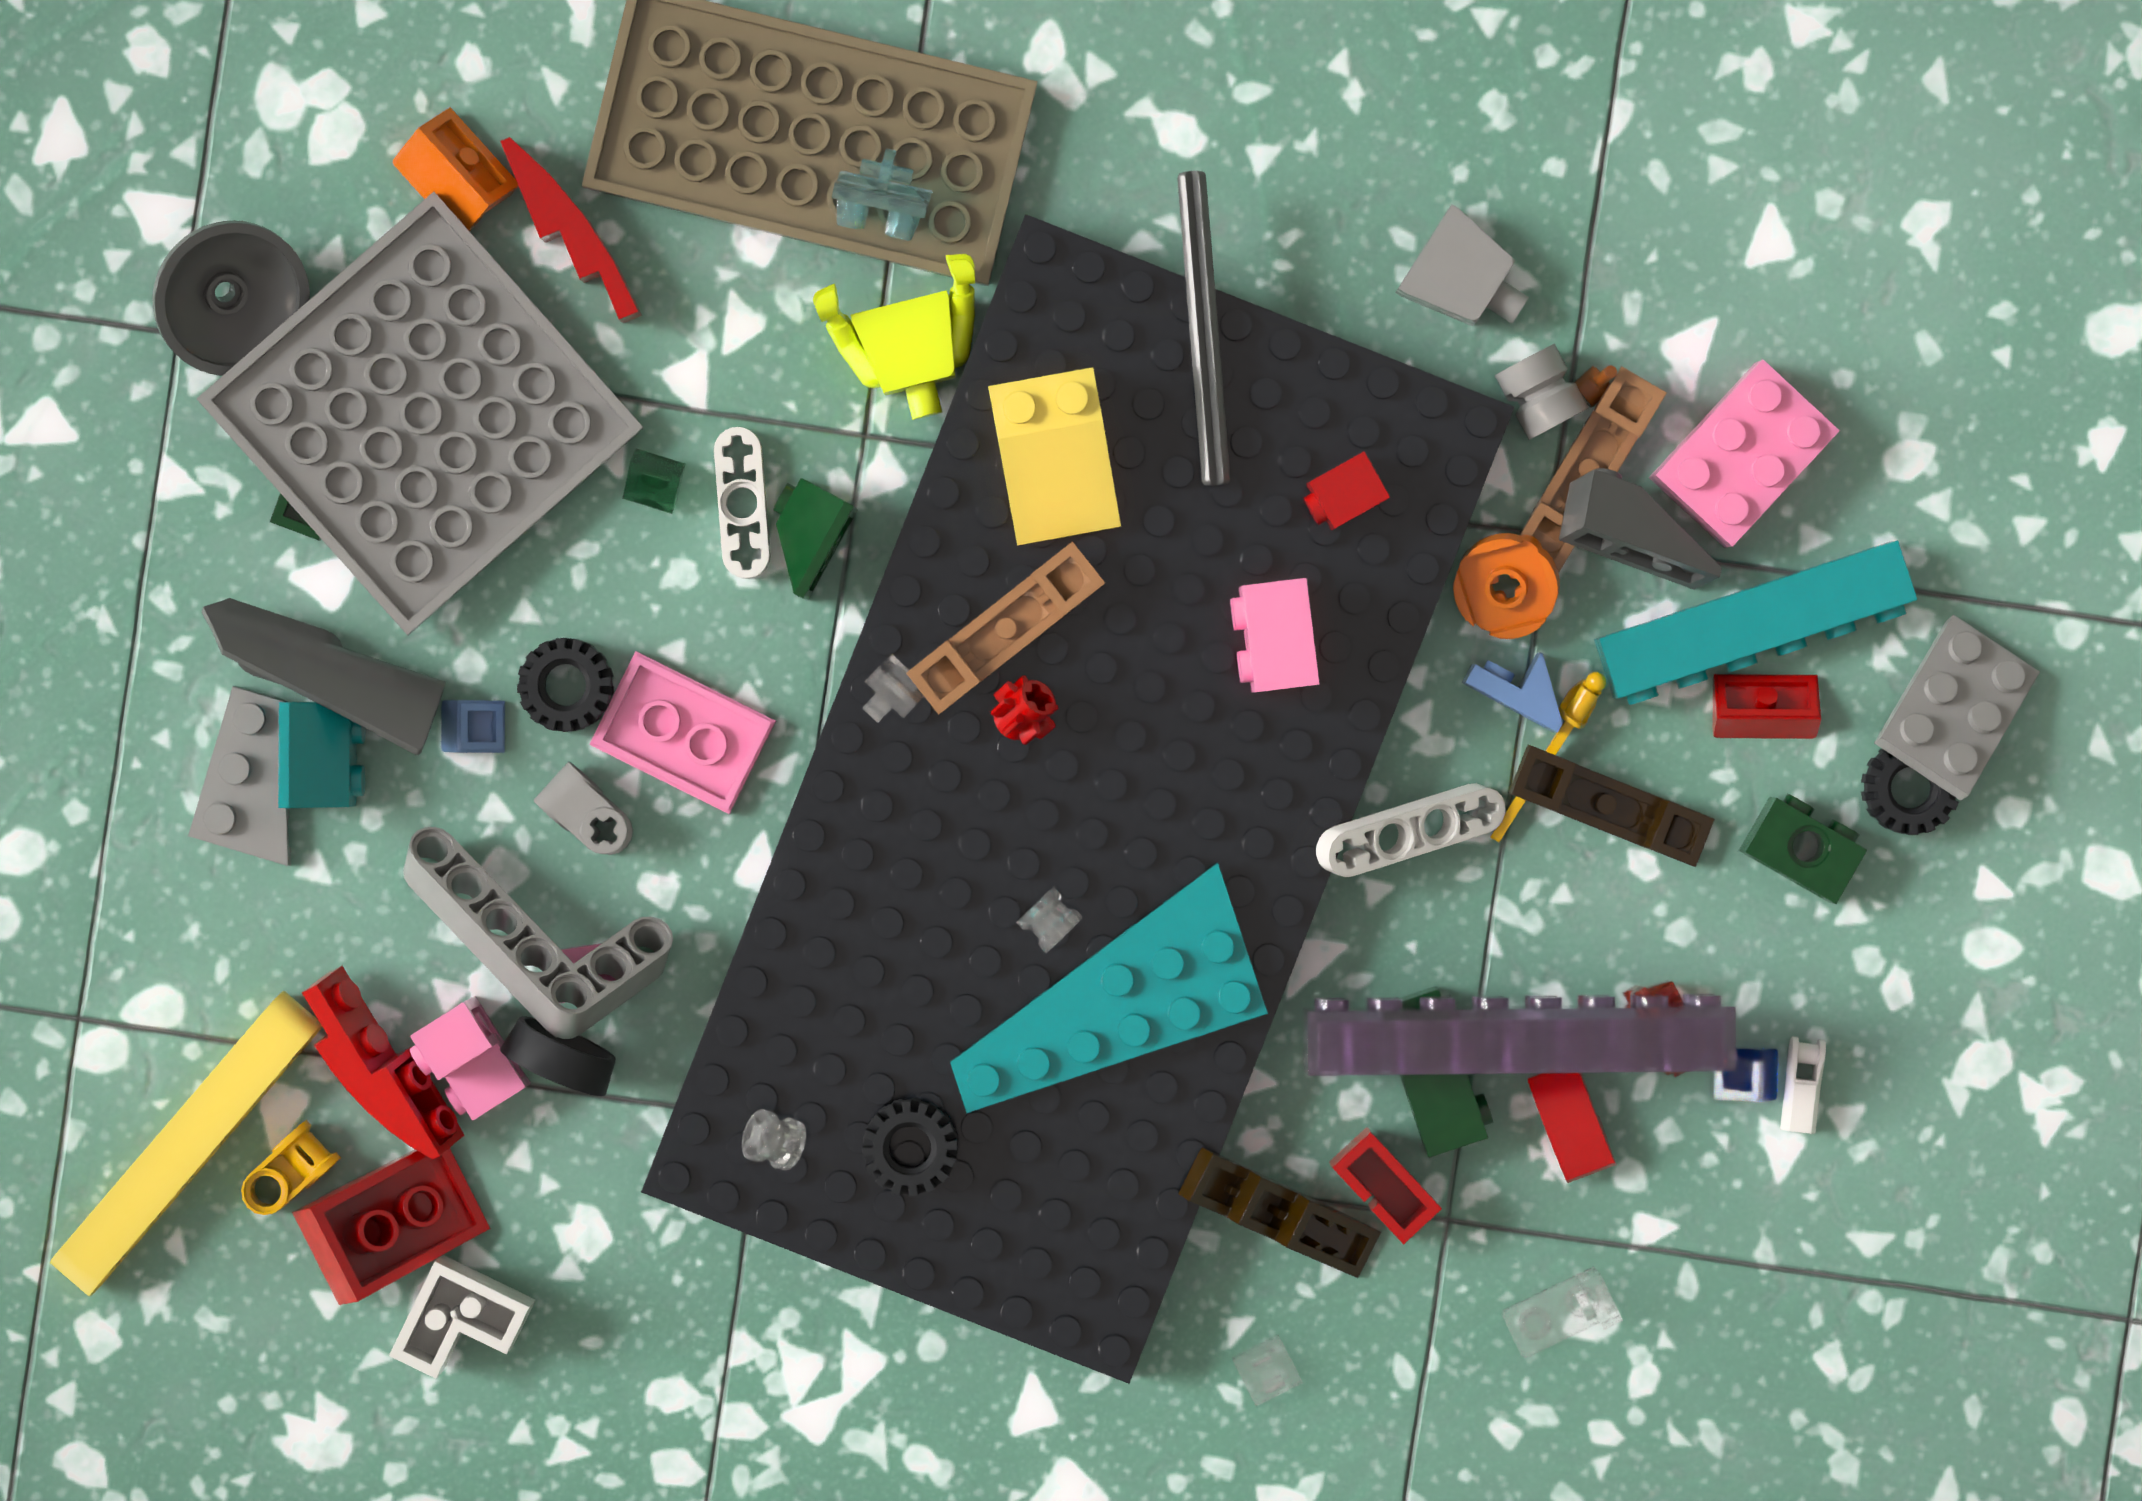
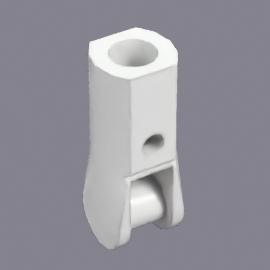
M1792 1036L1790 1038L1780 1126L1782 1130L1810 1134L1816 1133L1826 1054L1825 1040L1818 1039L1816 1044L1799 1042L1798 1037ZM1797 1063L1813 1065L1812 1079L1796 1078Z

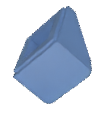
M443 700L441 706L442 751L455 753H505V701Z

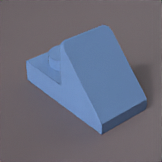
M1539 652L1535 655L1518 687L1511 684L1515 674L1487 660L1484 668L1471 664L1462 681L1463 684L1549 731L1558 733L1563 723L1543 653Z

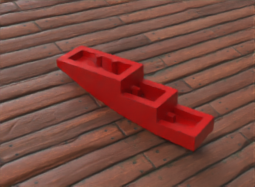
M508 137L501 140L500 142L540 239L546 243L562 236L579 279L586 283L598 277L602 278L617 317L622 323L642 316L619 266L587 217L557 181L512 138Z

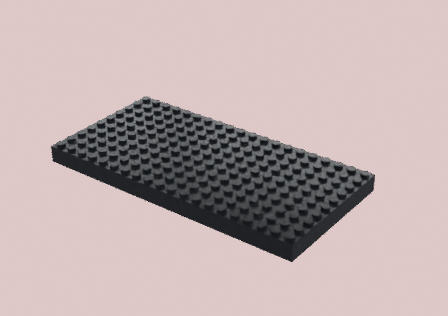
M1025 214L641 1193L1130 1384L1199 1209V1205L1188 1201L1178 1193L1202 1147L1219 1155L1222 1151L1331 874L1330 871L1325 870L1319 864L1317 859L1316 846L1319 838L1326 830L1352 821L1509 423L1514 406L1215 289L1231 479L1226 485L1206 486L1203 484L1201 476L1185 277ZM1093 367L1121 527L1017 546L988 386ZM1365 451L1390 498L1331 530L1327 521L1318 525L1303 499L1311 494L1306 484ZM1073 541L1105 584L938 715L906 672L944 642L952 638ZM1306 578L1319 685L1251 692L1250 682L1240 683L1237 652L1245 651L1246 644L1244 629L1234 631L1230 599L1240 597L1239 587L1243 585ZM1023 675L1028 680H1037L1044 683L1052 691L1056 705L1059 708L1050 716L1056 725L1055 728L1042 739L1035 737L1027 745H1023L1021 740H1011L1005 737L997 729L994 716L991 715V711L999 704L993 694L1007 681L1014 684ZM1219 864L1268 1014L969 1113L966 1112L950 1064L953 1059L1004 1023L1044 991H1047L1131 926L1138 923L1178 891H1181L1213 865ZM912 1098H918L923 1102H931L937 1105L938 1109L946 1113L951 1119L950 1122L957 1133V1158L949 1177L943 1183H940L935 1190L929 1193H920L918 1196L909 1197V1194L901 1193L896 1195L891 1193V1190L879 1186L875 1182L876 1179L873 1175H869L865 1167V1159L862 1155L863 1137L871 1119L882 1107L899 1099L911 1100ZM904 1127L896 1131L892 1136L889 1144L890 1153L898 1164L905 1167H916L928 1159L931 1153V1142L927 1134L921 1129Z

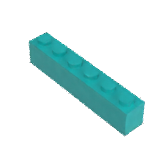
M1896 540L1596 638L1594 642L1612 697L1619 699L1626 696L1628 704L1632 705L1659 696L1656 686L1676 680L1678 689L1708 680L1706 670L1722 664L1726 665L1728 672L1758 663L1755 653L1775 647L1777 656H1781L1807 647L1805 637L1822 631L1825 632L1827 640L1857 630L1854 621L1874 615L1876 623H1881L1907 614L1904 604L1918 599L1899 541Z

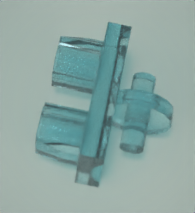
M886 148L882 162L862 159L860 174L840 170L832 193V198L838 199L837 224L853 229H864L869 207L889 211L885 234L893 238L910 241L920 219L926 216L932 190L909 186L912 182L914 170L895 166L897 150Z

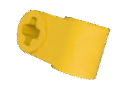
M307 1120L287 1135L272 1150L273 1153L243 1181L241 1189L242 1200L247 1208L254 1213L261 1215L273 1214L287 1206L305 1188H310L341 1159L337 1152L330 1153L310 1132L312 1125ZM261 1176H270L278 1181L281 1187V1195L276 1203H263L256 1196L255 1185Z

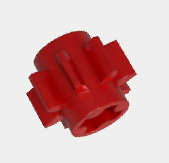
M1023 675L1014 684L1007 681L993 694L999 704L991 711V715L994 716L997 729L1005 737L1011 740H1021L1023 745H1027L1035 737L1042 739L1055 728L1056 725L1050 716L1059 708L1056 705L1052 691L1044 683L1037 680H1028Z

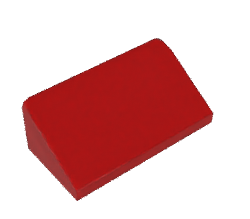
M1714 674L1713 736L1715 738L1813 739L1817 737L1821 723L1818 675Z

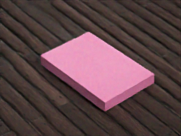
M635 651L589 745L730 814L776 720Z

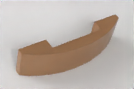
M1622 366L1575 438L1520 535L1533 536L1540 542L1542 548L1553 558L1558 573L1575 547L1559 540L1570 482L1598 468L1618 472L1638 437H1641L1667 394Z
M1072 541L952 638L944 642L906 672V674L939 715L1103 586L1105 582Z

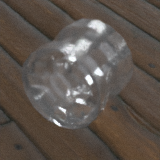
M1052 887L1016 923L1023 930L1032 931L1039 938L1038 946L1047 953L1083 916L1076 909H1068L1061 902V893L1055 887Z
M766 1109L757 1110L750 1117L743 1132L742 1152L744 1157L757 1163L769 1160L770 1165L782 1171L790 1170L796 1165L804 1150L806 1141L804 1124L790 1117L779 1120L777 1114Z

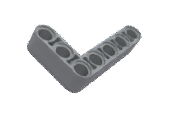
M425 827L418 830L411 837L403 869L404 879L408 885L553 1036L570 1039L581 1035L658 979L663 973L672 946L673 935L669 926L661 919L651 916L638 918L580 960L573 963L452 835L444 829ZM429 857L435 859L438 863H429L421 858ZM456 894H467L471 896L473 899H463L458 897ZM498 929L508 935H496L490 930ZM644 946L650 948L655 953H647L637 947ZM524 966H535L543 972L529 971ZM599 974L610 975L613 978H615L616 981L605 980L601 978ZM568 1002L575 1005L577 1009H568L559 1003Z

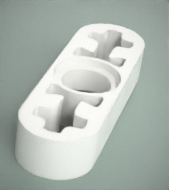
M732 427L722 432L714 445L722 558L725 567L730 573L740 578L750 579L761 575L767 569L771 558L762 445L754 433L746 428ZM740 436L742 437L743 444L753 447V454L744 456V473H750L755 470L756 481L737 479L725 484L724 474L726 472L730 474L736 473L733 458L724 457V448L732 446L733 437ZM738 488H748L757 497V508L747 518L734 517L727 506L729 495ZM760 522V533L749 532L751 547L760 549L761 559L752 561V569L743 570L742 563L732 559V551H738L741 548L740 533L729 536L728 526L732 524L739 527H748Z

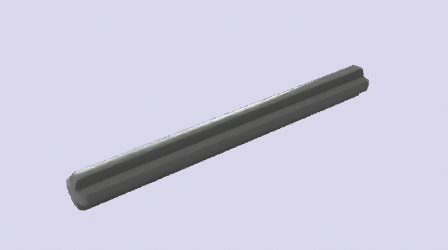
M1185 171L1179 173L1177 182L1201 476L1204 485L1218 486L1228 484L1231 476L1207 182L1204 171Z

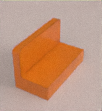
M451 107L418 127L393 159L394 166L424 199L434 191L469 232L486 212L510 197L519 187L516 179Z

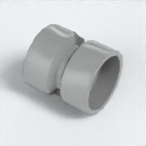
M1555 343L1495 375L1507 400L1519 403L1520 407L1515 415L1528 440L1588 409L1576 383L1565 382L1563 377L1568 368Z

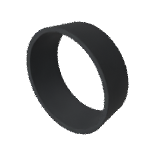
M521 1016L500 1048L502 1054L521 1067L567 1088L594 1096L606 1095L616 1057L591 1040L581 1035L570 1039L555 1037L535 1018Z

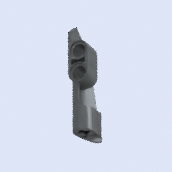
M231 598L203 607L201 613L213 632L221 654L236 661L245 672L283 685L415 755H419L422 752L446 681L343 648L340 640L333 633L325 629Z

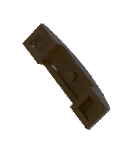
M1529 744L1526 747L1509 790V794L1693 867L1697 866L1715 820Z

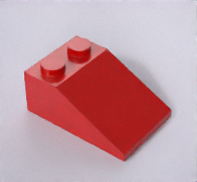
M450 1148L433 1160L419 1151L413 1150L292 1212L339 1305L359 1302L491 1229Z

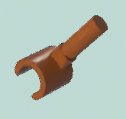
M1609 365L1600 372L1596 367L1592 366L1573 382L1576 383L1590 408L1598 403L1610 384L1609 381L1617 375V369Z

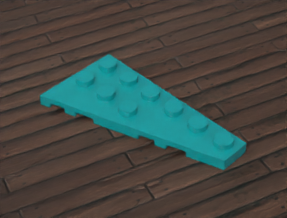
M1219 864L1213 865L1181 891H1178L1138 923L1131 926L1047 991H1044L1004 1023L953 1059L950 1064L966 1112L969 1113L1268 1014Z

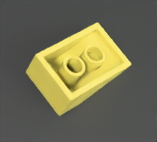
M1093 367L988 386L1017 546L1121 527Z

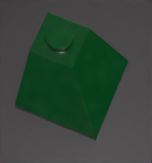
M801 478L796 487L787 483L773 511L781 514L776 522V527L793 593L808 601L858 509Z

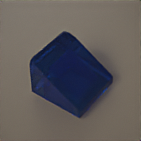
M1715 1047L1714 1099L1766 1102L1777 1099L1778 1050L1776 1048Z

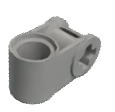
M569 761L534 799V802L562 828L570 831L588 849L595 853L608 855L620 853L628 847L632 840L633 828L627 815L611 802L587 775ZM615 819L617 824L613 831L618 838L615 842L603 840L599 843L597 838L601 831L596 824L599 820L611 822Z

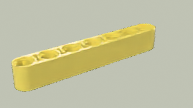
M282 991L51 1259L50 1264L89 1297L92 1296L322 1028L319 1020L287 992Z

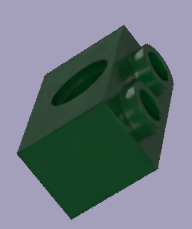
M1788 793L1783 801L1775 797H1769L1739 851L1823 900L1837 904L1867 852V849L1856 844L1860 834L1833 819L1828 827L1810 817L1814 811L1813 807ZM1810 831L1817 839L1818 848L1812 858L1801 861L1794 854L1793 842L1801 832Z

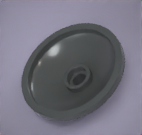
M221 221L203 226L191 232L180 240L165 257L154 283L152 296L153 313L162 338L182 361L200 371L223 376L310 300V290L307 274L301 260L292 247L279 235L251 222ZM222 282H229V292L223 297H216V287Z

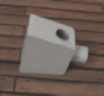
M1454 205L1449 207L1395 292L1403 298L1471 326L1478 321L1485 308L1513 323L1529 298L1503 281L1515 262L1512 256Z

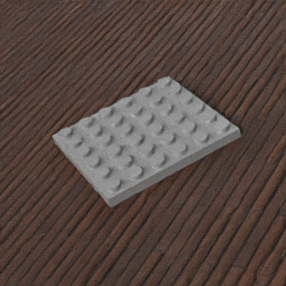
M434 191L197 398L199 403L408 636L643 430V426Z

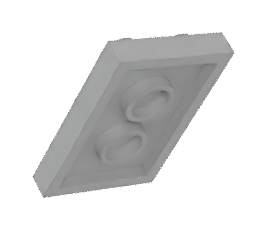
M1952 615L1944 623L1874 744L1962 801L1970 794L2040 672L1966 622Z

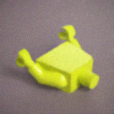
M946 255L949 270L954 279L949 296L947 290L851 314V320L848 315L843 314L839 309V299L835 284L817 291L813 296V303L821 322L827 320V331L838 351L861 383L868 388L881 387L885 396L905 391L912 420L943 412L936 383L956 378L955 368L963 366L969 359L975 321V290L970 285L975 284V269L973 258L970 255Z

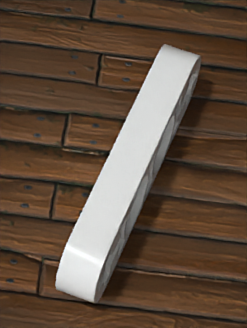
M1477 783L1467 784L1334 826L1326 830L1319 838L1316 846V856L1319 864L1325 870L1343 877L1356 876L1490 833L1501 824L1504 818L1505 802L1500 793L1494 789ZM1479 799L1485 801V807L1481 808L1478 812L1479 818L1469 814L1459 815L1457 811L1458 809L1467 812L1479 807ZM1439 809L1443 814L1442 828L1437 834L1428 836L1424 829L1425 819L1431 811ZM1394 823L1398 829L1397 842L1391 849L1383 851L1379 845V835L1385 826ZM1343 842L1353 846L1364 845L1366 850L1364 851L1359 848L1348 850L1343 854L1344 861L1336 859V853L1343 850Z

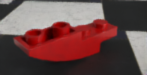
M343 965L328 972L302 992L327 1034L314 1046L346 1090L381 1125L407 1145L432 1160L441 1156L465 1135L457 1122L454 1112L447 1106L431 1080L430 1074L425 1075L416 1064L410 1053V1048L412 1047L397 1054L395 1053L388 1041L386 1032L378 1025L364 1002L358 986L350 979Z

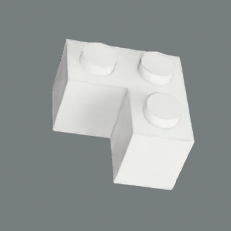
M442 1255L434 1262L389 1356L436 1379L444 1371L462 1333L507 1355L514 1346L536 1300Z

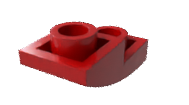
M1576 1061L1527 1079L1543 1125L1567 1183L1617 1165L1600 1117L1593 1106L1580 1066Z

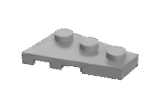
M233 686L188 836L290 866L289 808H278L279 702L286 701Z

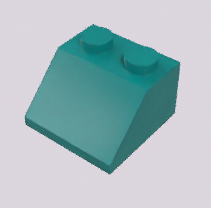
M279 702L278 808L356 806V796H364L365 767L364 765H357V744H364L366 728L316 702Z

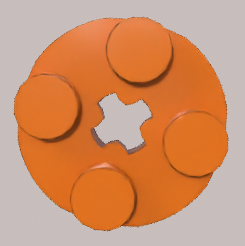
M1513 533L1490 535L1476 542L1463 554L1454 580V598L1461 615L1472 626L1476 624L1481 629L1489 631V635L1500 639L1524 637L1538 630L1553 611L1560 590L1558 569L1553 558L1542 548V545L1535 537ZM1508 574L1511 579L1519 581L1520 585L1516 587L1514 597L1507 598L1504 591L1494 590L1493 584L1499 582L1500 575Z

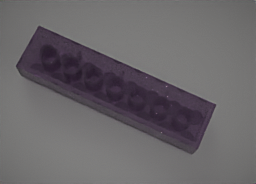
M1713 993L1683 994V1004H1668V996H1662V994H1630V1004H1615V996L1601 994L1578 995V1005H1562V997H1557V995L1525 996V1005L1509 1006V1000L1504 996H1472V1006H1455V998H1451V996L1420 997V1007H1402V999H1399V997H1367V1007H1349V999L1328 997L1314 998L1315 1008H1303L1304 1072L1308 1076L1736 1071V1007L1721 1003V995Z

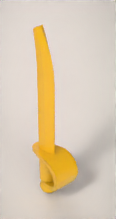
M1590 673L1586 680L1582 679L1567 692L1558 708L1560 716L1565 721L1545 751L1556 755L1574 727L1578 729L1585 727L1591 713L1595 709L1599 695L1606 686V678L1602 673ZM1515 796L1506 810L1501 824L1493 831L1490 838L1498 843L1501 841L1526 800Z

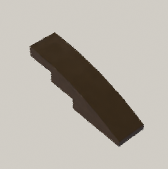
M1203 1147L1200 1149L1178 1193L1188 1201L1223 1215L1240 1226L1271 1238L1288 1249L1356 1278L1361 1274L1381 1234L1376 1228Z

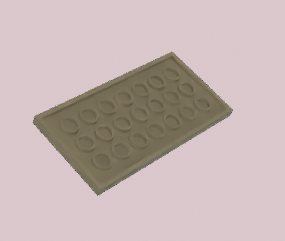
M626 0L582 187L951 278L953 277L949 270L946 255L967 254L974 261L975 283L989 286L1038 81L706 0Z

